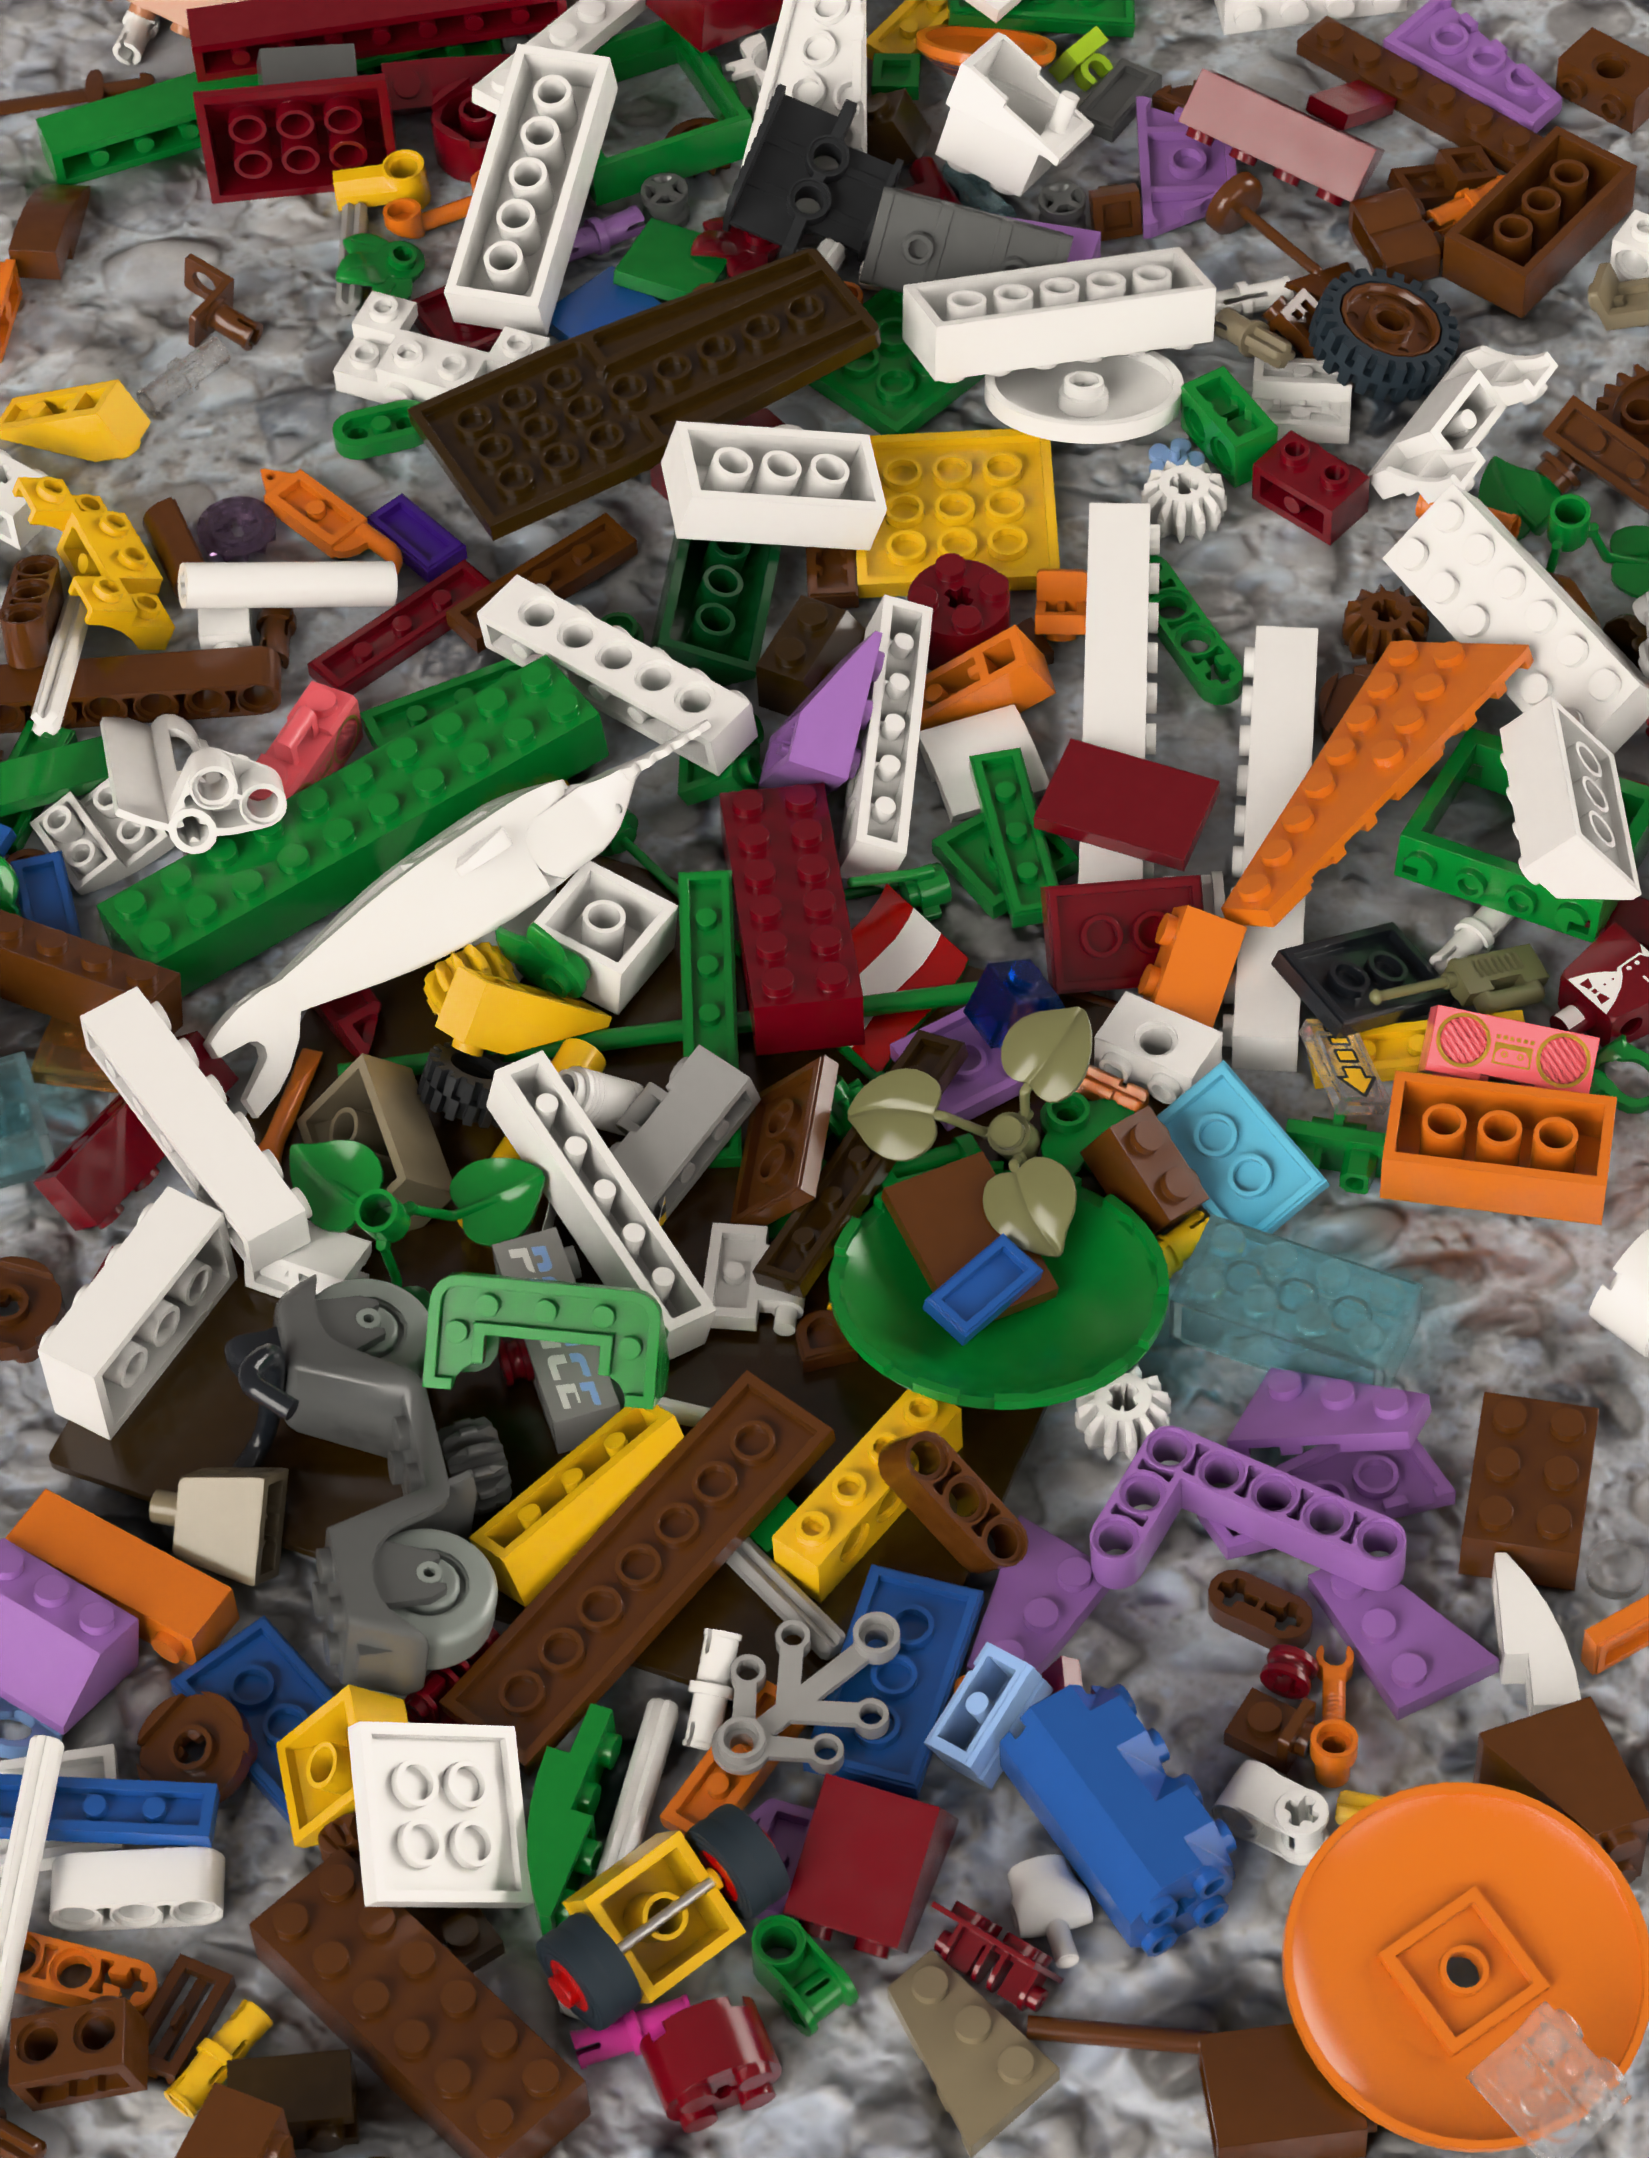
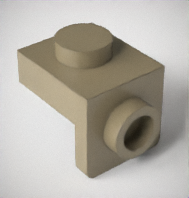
M1610 262L1599 264L1593 283L1588 288V301L1591 309L1597 312L1606 331L1648 326L1649 277L1620 282Z

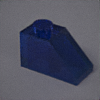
M1031 959L988 963L963 1012L989 1047L993 1049L1002 1047L1007 1032L1021 1018L1035 1012L1063 1009L1065 1006Z

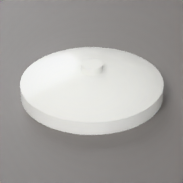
M1151 350L1143 356H1129L1126 354L1109 356L1096 363L1074 361L1060 363L1056 367L1047 370L1032 367L1011 370L1009 374L1004 376L985 374L984 398L988 409L998 420L1022 433L1046 440L1066 443H1113L1151 434L1171 423L1181 411V385L1184 384L1180 370L1174 363L1158 352Z

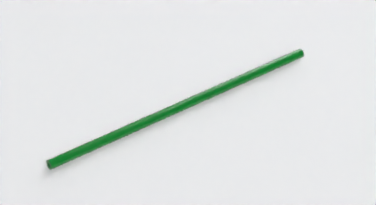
M1035 973L863 996L864 1017L971 1004L982 998L987 1002L1039 995L1037 975ZM749 1011L737 1012L738 1034L752 1032ZM682 1019L602 1029L571 1038L584 1040L596 1047L600 1052L683 1041ZM566 1039L509 1055H500L504 1056L503 1062H516L543 1050L548 1058H554ZM487 1050V1054L494 1055L496 1053ZM429 1052L380 1059L410 1067L413 1070L414 1076L422 1075ZM353 1062L337 1064L338 1077Z

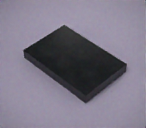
M1394 922L1278 950L1271 963L1335 1039L1427 1015L1430 1012V1007L1436 1005L1451 1007L1455 1000L1450 989L1440 988L1382 1001L1380 1005L1371 1003L1369 994L1374 989L1381 991L1441 977Z

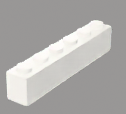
M136 986L80 1016L86 1049L197 1199L224 1213L230 1243L252 1273L311 1242L307 1219L312 1217V1210L305 1195L298 1187L290 1190L283 1180L282 1168L274 1154L269 1149L264 1151L259 1149L254 1142L255 1135L247 1118L240 1111L235 1114L232 1113L226 1105L227 1098L219 1081L212 1074L207 1077L204 1076L198 1068L199 1060L193 1047L184 1037L177 1040L171 1032L170 1020L158 1001L150 1004Z
M539 1051L495 1070L486 1107L521 1160L533 1164L544 1172L546 1183L543 1193L604 1285L637 1288L647 1291L657 1299L662 1308L669 1360L705 1344L717 1309L544 1051Z

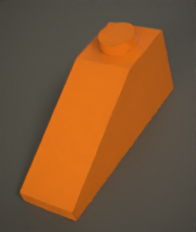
M1013 625L927 673L920 731L1012 704L1021 713L1056 694L1045 655L1016 625Z

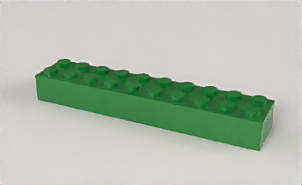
M545 654L287 798L286 813L276 824L249 832L219 836L209 850L199 854L189 853L96 905L110 946L113 950L180 973L181 995L184 997L352 902L387 870L480 806L523 788L561 779L565 781L608 757L609 751L600 713Z

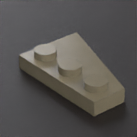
M932 1949L887 1987L888 2000L918 2058L923 2060L937 2087V2094L945 2110L950 2112L960 2131L961 2140L970 2158L975 2156L1060 2080V2068Z

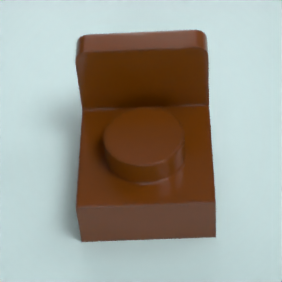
M1303 287L1289 301L1281 295L1262 314V317L1268 322L1267 325L1270 327L1271 332L1277 329L1305 358L1315 359L1313 355L1314 347L1309 345L1308 338L1310 333L1308 331L1318 301Z
M1252 1687L1224 1731V1744L1287 1775L1298 1756L1306 1759L1310 1754L1311 1732L1316 1726V1702L1304 1697L1296 1709Z

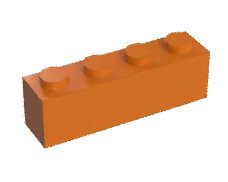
M48 1489L41 1493L5 1538L138 1618L139 1638L150 1643L160 1656L172 1663H178L181 1660L192 1666L215 1650L240 1619L233 1588Z

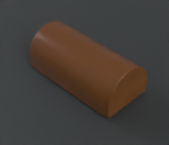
M169 497L151 506L145 513L142 524L172 590L179 600L178 572L180 564L182 562L205 561L176 500Z

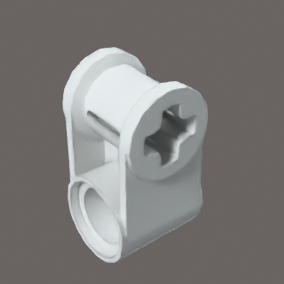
M1246 1760L1241 1764L1211 1810L1213 1818L1222 1819L1234 1837L1250 1841L1282 1857L1287 1862L1298 1866L1308 1865L1321 1845L1329 1838L1328 1830L1326 1829L1329 1820V1809L1324 1797L1318 1792L1278 1774L1269 1766L1255 1760ZM1310 1805L1312 1806V1815H1310ZM1292 1837L1294 1838V1848L1292 1847Z

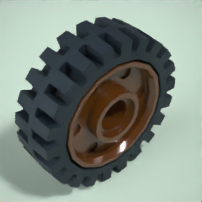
M1367 268L1357 269L1354 275L1350 271L1342 273L1339 279L1335 277L1330 281L1328 287L1325 288L1314 311L1308 331L1310 333L1308 338L1309 345L1314 347L1313 355L1317 361L1325 360L1322 368L1329 375L1338 372L1337 382L1343 386L1353 382L1356 384L1354 392L1363 396L1367 389L1373 391V399L1381 401L1385 399L1387 394L1390 395L1392 402H1403L1405 396L1410 401L1419 400L1422 394L1425 396L1430 395L1448 372L1457 351L1460 331L1456 330L1458 326L1456 317L1449 316L1451 309L1446 302L1436 304L1439 295L1432 289L1426 293L1421 292L1423 283L1413 279L1409 285L1404 283V274L1394 272L1392 278H1388L1385 269L1375 268L1372 275H1370Z

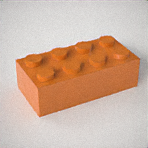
M1395 1071L1382 1157L1379 1198L1602 1225L1617 1097Z

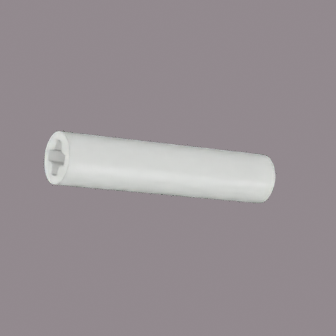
M393 561L182 562L178 572V596L183 609L393 607L398 590L397 571Z

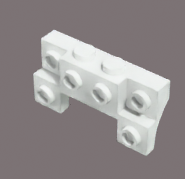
M372 290L352 322L354 338L335 366L333 373L336 391L383 404L406 399L422 403L538 350L549 347L551 344L550 338L507 326L504 327L489 353L414 333L410 329L418 317L417 303Z
M1484 345L1462 352L1367 476L1370 477V484L1383 500L1402 493L1410 496L1419 492L1428 504L1435 502L1452 483L1466 492L1470 491L1475 484L1473 477L1486 462L1476 447L1489 434L1492 426L1508 406L1522 402L1523 405H1528L1541 397L1548 388L1546 381L1558 365L1548 352L1529 356L1511 355Z

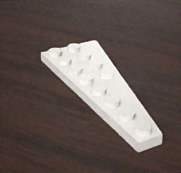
M866 0L783 1L742 162L743 166L748 151L750 152L754 137L756 138L760 123L762 124L764 114L769 108L770 100L774 96L775 89L779 84L786 86L785 95L835 116H839L846 99L858 103L855 116L844 142L847 146L867 154ZM819 156L814 160L816 166L824 171H832L839 167L837 161L830 156ZM802 198L795 203L800 211L807 214L816 213L821 209L819 204L810 198Z

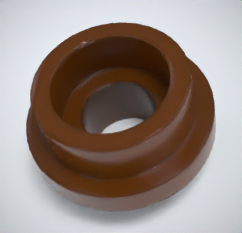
M1545 450L1540 455L1542 462L1535 468V471L1548 478L1558 488L1561 495L1567 494L1571 488L1577 490L1582 485L1576 477L1581 471L1580 467L1563 451L1559 450L1553 455Z

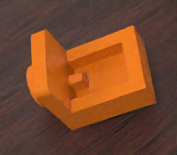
M1039 569L1037 571L1035 635H1046L1047 640L1055 642L1072 641L1076 639V635H1086L1087 571L1085 569Z

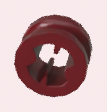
M501 1338L497 1357L507 1388L515 1386L514 1383L519 1378H525L528 1382L534 1381V1370L524 1339L513 1338L511 1341L506 1342Z
M1285 1644L1271 1647L1266 1657L1268 1664L1263 1666L1259 1675L1262 1684L1274 1694L1284 1698L1303 1699L1307 1697L1312 1688L1311 1680L1316 1677L1319 1670L1318 1662L1312 1655L1295 1646Z

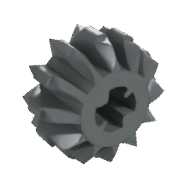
M484 1416L474 1419L468 1417L454 1421L450 1426L441 1428L437 1435L448 1479L467 1470H471L477 1489L474 1515L480 1516L494 1512L498 1507L510 1502L512 1495L510 1484L512 1480L508 1471V1462L503 1452V1445L499 1441L497 1430L493 1427L492 1423Z

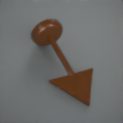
M1240 172L1231 177L1213 196L1207 208L1206 224L1218 234L1224 235L1231 234L1249 223L1310 273L1309 275L1286 282L1285 288L1298 293L1304 287L1319 302L1330 281L1335 277L1339 279L1340 275L1347 271L1353 274L1348 261L1323 270L1310 257L1258 216L1256 211L1261 204L1263 187L1262 183L1250 172Z

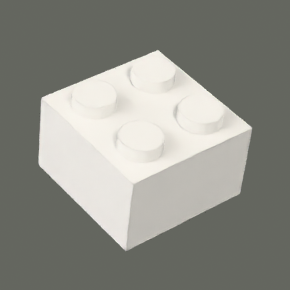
M589 861L573 875L534 923L550 934L562 948L568 949L579 956L588 966L591 978L586 982L587 990L582 997L619 1015L675 947L678 905Z

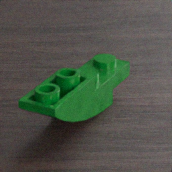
M593 1703L589 1705L570 1752L547 1746L537 1773L530 1802L527 1827V1861L535 1912L542 1936L550 1930L557 1928L561 1922L570 1916L562 1902L579 1890L585 1875H594L601 1859L603 1844L602 1841L597 1840L593 1817L601 1796V1785L598 1783L604 1769H612L615 1766L621 1750L622 1736L616 1734L613 1709Z

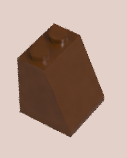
M1591 1696L1479 1733L1473 1783L1493 1785L1516 1791L1552 1807L1579 1825L1599 1843L1615 1862L1628 1884L1632 1883L1636 1877L1641 1876L1649 1832V1812Z

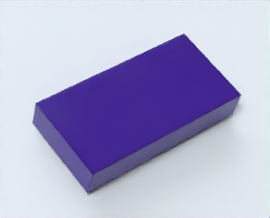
M403 493L367 516L368 523L398 546L402 552L403 562L428 583L468 558L466 545Z

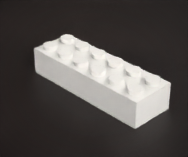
M517 44L444 290L454 322L502 330L507 326L536 335L547 336L618 91L610 57Z
M1180 247L903 285L902 339L934 381L956 383L962 381L965 377L983 374L1004 376L1009 374L1011 370L1032 367L1047 370L1056 367L1060 363L1074 361L1096 363L1103 360L1104 357L1123 354L1143 356L1151 350L1165 348L1186 350L1193 348L1196 344L1213 342L1216 287Z
M1452 483L1382 558L1458 642L1529 645L1534 660L1528 670L1518 668L1505 681L1507 687L1505 694L1523 713L1547 697L1552 696L1612 754H1615L1649 717V680L1477 497Z

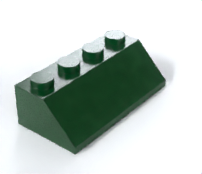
M674 531L650 647L661 648L671 659L689 669L697 668L701 670L711 681L722 687L754 679L756 676V664L760 659L782 545L677 539Z

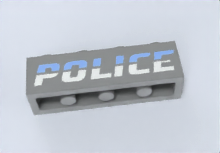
M557 1227L492 1245L496 1275L575 1283V1279L582 1278L576 1251L573 1245L563 1247ZM524 1339L534 1370L535 1380L533 1384L557 1453L561 1454L574 1450L624 1408V1393L615 1380H611L609 1376L598 1375L600 1346Z

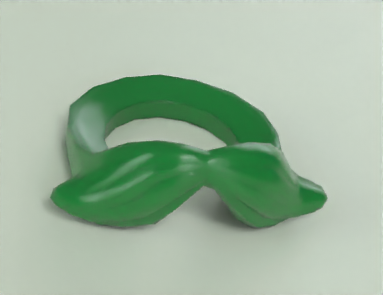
M1622 1034L1598 1051L1589 1094L1617 1097L1616 1109L1627 1114H1641L1649 1110V1096L1632 1098L1625 1095L1612 1080L1607 1078L1605 1072L1598 1070L1600 1066L1607 1062L1619 1061L1637 1063L1649 1072V1054L1627 1043L1626 1035Z

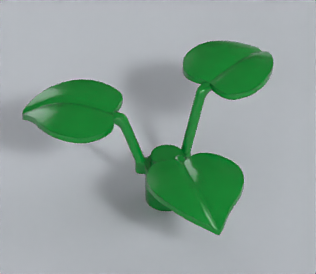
M1497 456L1491 458L1480 482L1478 499L1487 507L1509 514H1517L1521 517L1520 531L1516 538L1518 541L1526 537L1530 531L1536 536H1541L1547 530V538L1552 544L1545 569L1547 572L1555 573L1561 552L1575 551L1585 544L1587 538H1591L1602 561L1613 564L1611 580L1620 591L1634 598H1639L1649 591V526L1633 525L1615 531L1610 539L1609 552L1598 533L1599 525L1595 522H1590L1591 508L1584 498L1575 494L1561 495L1558 488L1545 476L1535 471L1512 465Z
M334 1140L313 1144H293L290 1147L291 1182L293 1188L298 1187L302 1191L311 1207L312 1217L308 1219L320 1229L336 1233L348 1231L357 1223L376 1240V1249L382 1255L391 1278V1283L401 1288L402 1277L390 1246L391 1243L402 1239L408 1232L411 1222L410 1217L416 1215L447 1221L462 1219L464 1232L473 1242L482 1246L492 1247L493 1244L521 1237L527 1231L535 1217L546 1183L544 1172L531 1163L514 1158H487L465 1166L452 1179L449 1192L458 1209L445 1210L416 1205L413 1201L402 1204L390 1192L382 1189L384 1174L381 1161L369 1147L352 1140ZM420 1286L403 1287V1289L415 1296L428 1311L431 1294L426 1289Z

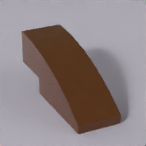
M42 184L29 197L20 214L8 249L10 259L16 260L19 278L62 279L66 260H73L91 194L90 186Z

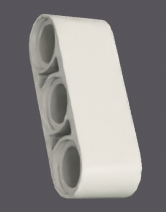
M196 1846L75 1852L61 1855L52 1862L49 1921L53 1926L71 1932L188 1927L215 1923L223 1917L225 1857L215 1849Z

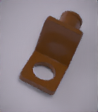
M190 253L185 258L184 285L188 290L205 300L189 317V345L197 348L210 333L217 331L240 345L242 349L250 351L253 347L252 344L256 345L261 338L264 328L263 324L258 321L255 322L233 308L234 279ZM197 272L206 275L213 282L215 290L204 286L199 280Z

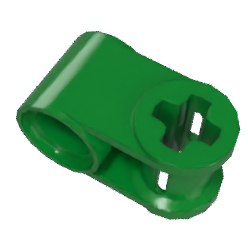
M772 1915L761 1920L754 1928L751 1937L753 1974L757 1981L778 2002L788 2019L802 2034L811 2037L818 2031V2023L843 2004L852 2006L858 2001V1992L848 1974L834 1959L827 1956L795 1919L785 1915ZM775 1947H784L793 1952L790 1956L783 1959L771 1958L765 1954L768 1950Z

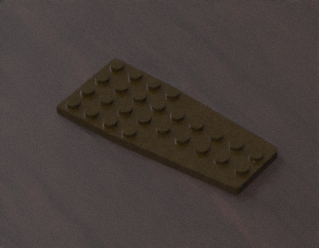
M808 248L538 350L407 409L411 425L491 539L495 541L625 482L642 472L651 470L655 465L661 463L676 421L733 425L878 348L881 344L879 326L817 249Z

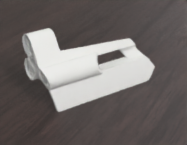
M163 714L156 717L151 726L130 718L102 717L100 727L115 815L140 825L168 831L174 845L183 852L190 854L203 853L213 846L217 836L234 835L270 827L279 822L285 815L287 801L281 777L276 770L250 760L247 756L236 755L219 748L209 747L206 740L198 739L192 725L184 718L175 714ZM170 737L183 739L191 747L192 753L188 757L182 771H177ZM259 789H268L273 792L270 797L261 801L248 798L251 793Z

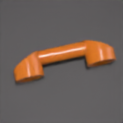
M480 170L471 177L472 192H474ZM473 195L423 213L421 212L420 204L416 200L410 198L395 199L383 208L385 226L390 232L403 238H422L425 236V232L466 218Z

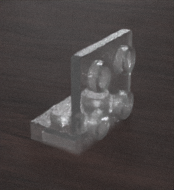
M1546 2001L1540 2004L1521 2027L1474 2068L1466 2078L1538 2158H1570L1601 2131L1627 2105L1632 2096L1625 2089L1627 2081L1621 2071L1607 2058L1600 2057L1598 2059L1581 2040L1583 2032L1576 2021L1564 2010L1559 2008L1554 2010Z

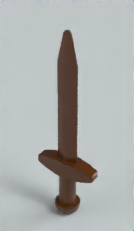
M91 70L87 75L85 88L0 101V116L85 102L91 103L155 84L156 79L152 74L142 72L138 78L104 83L100 70Z

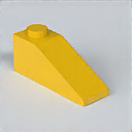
M116 379L14 397L0 417V439L92 462L116 458L122 460L138 450L141 444L140 440L151 421L120 380Z
M457 966L435 1027L454 1038L451 1046L469 1055L482 1057L484 1050L509 1055L608 1028L612 1017L580 999L568 996L561 998L544 989Z

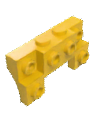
M18 477L12 493L15 497H24L31 509L28 518L30 525H44L63 531L56 551L73 579L68 589L70 596H80L88 610L84 618L86 624L100 625L118 630L128 636L138 650H166L176 627L157 596L161 589L163 577L126 513L108 511L100 496L89 494L72 495L63 479L53 477Z

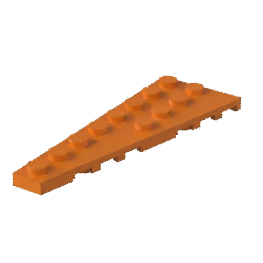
M1391 641L1221 907L1224 918L1244 926L1275 927L1312 890L1311 884L1314 882L1312 877L1319 870L1331 864H1337L1347 854L1344 845L1359 830L1369 832L1378 823L1375 813L1389 799L1399 801L1444 755V743L1450 737L1459 734L1463 730L1468 731L1477 722L1475 712L1489 698L1498 700L1507 691L1505 681L1518 668L1528 670L1534 660L1529 645L1460 643L1457 641Z

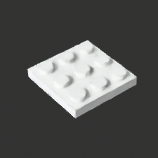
M359 1721L347 1727L365 1907L523 1908L534 1903L527 1861V1835L515 1726Z

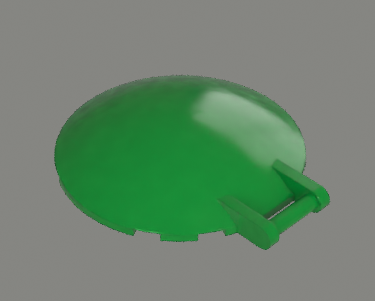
M970 1133L953 1137L951 1144L929 1149L916 1159L897 1161L874 1194V1205L859 1218L852 1216L842 1230L834 1246V1257L828 1276L829 1299L833 1315L841 1332L853 1349L879 1373L913 1392L938 1401L978 1409L1015 1410L1045 1407L1079 1398L1108 1385L1137 1364L1151 1348L1165 1321L1170 1281L1163 1251L1154 1234L1146 1223L1116 1196L1110 1193L1104 1198L1082 1187V1178L1072 1174L1071 1176L1076 1186L1077 1202L1075 1213L1066 1235L1063 1253L1060 1257L1041 1255L1059 1287L1055 1298L991 1322L964 1346L922 1308L925 1299L933 1292L881 1196L885 1187L981 1152L980 1147ZM989 1161L996 1175L1011 1172L1010 1170H1004V1161Z

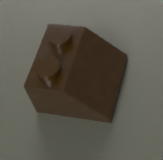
M801 595L756 664L759 706L789 717L843 657L864 641L866 629L847 610Z

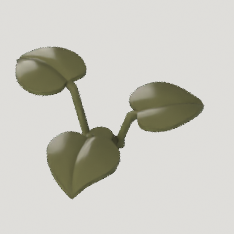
M1080 1007L1040 1011L1021 1018L1009 1029L1001 1047V1061L1009 1077L1024 1083L1019 1091L1020 1111L1018 1113L1005 1112L998 1115L992 1120L989 1127L981 1126L946 1111L937 1110L942 1096L940 1084L927 1073L909 1068L886 1072L865 1085L855 1096L848 1109V1120L873 1151L893 1161H909L926 1153L932 1147L937 1137L936 1121L948 1123L988 1140L993 1150L1009 1162V1169L1011 1171L995 1175L987 1182L984 1188L983 1208L991 1226L1000 1235L1004 1233L1015 1245L1025 1251L1047 1257H1060L1063 1253L1066 1235L1076 1209V1186L1070 1172L1062 1164L1047 1157H1036L1041 1147V1136L1036 1127L1029 1122L1034 1115V1112L1030 1109V1093L1033 1090L1042 1100L1049 1103H1058L1070 1097L1082 1084L1088 1071L1092 1053V1029L1088 1014Z

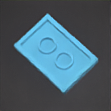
M1224 1060L1157 1115L1159 1121L1167 1127L1172 1141L1189 1167L1197 1173L1202 1187L1210 1198L1202 1204L1203 1208L1244 1256L1248 1255L1330 1186L1325 1177Z

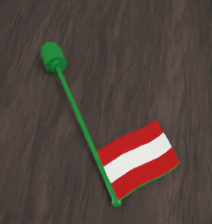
M627 808L621 827L600 855L611 856L627 850L679 900L678 884L634 843L639 823L638 818ZM888 884L885 885L881 896L870 912L851 930L863 996L957 984L964 976L969 965V958ZM735 939V954L740 957L739 944ZM937 1008L864 1017L865 1044L835 1048L870 1082L884 1074L893 1061L890 1055V1044L913 1033Z

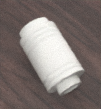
M573 1066L558 1073L595 1128L626 1136L615 1124L644 1089L642 1085L580 1066Z

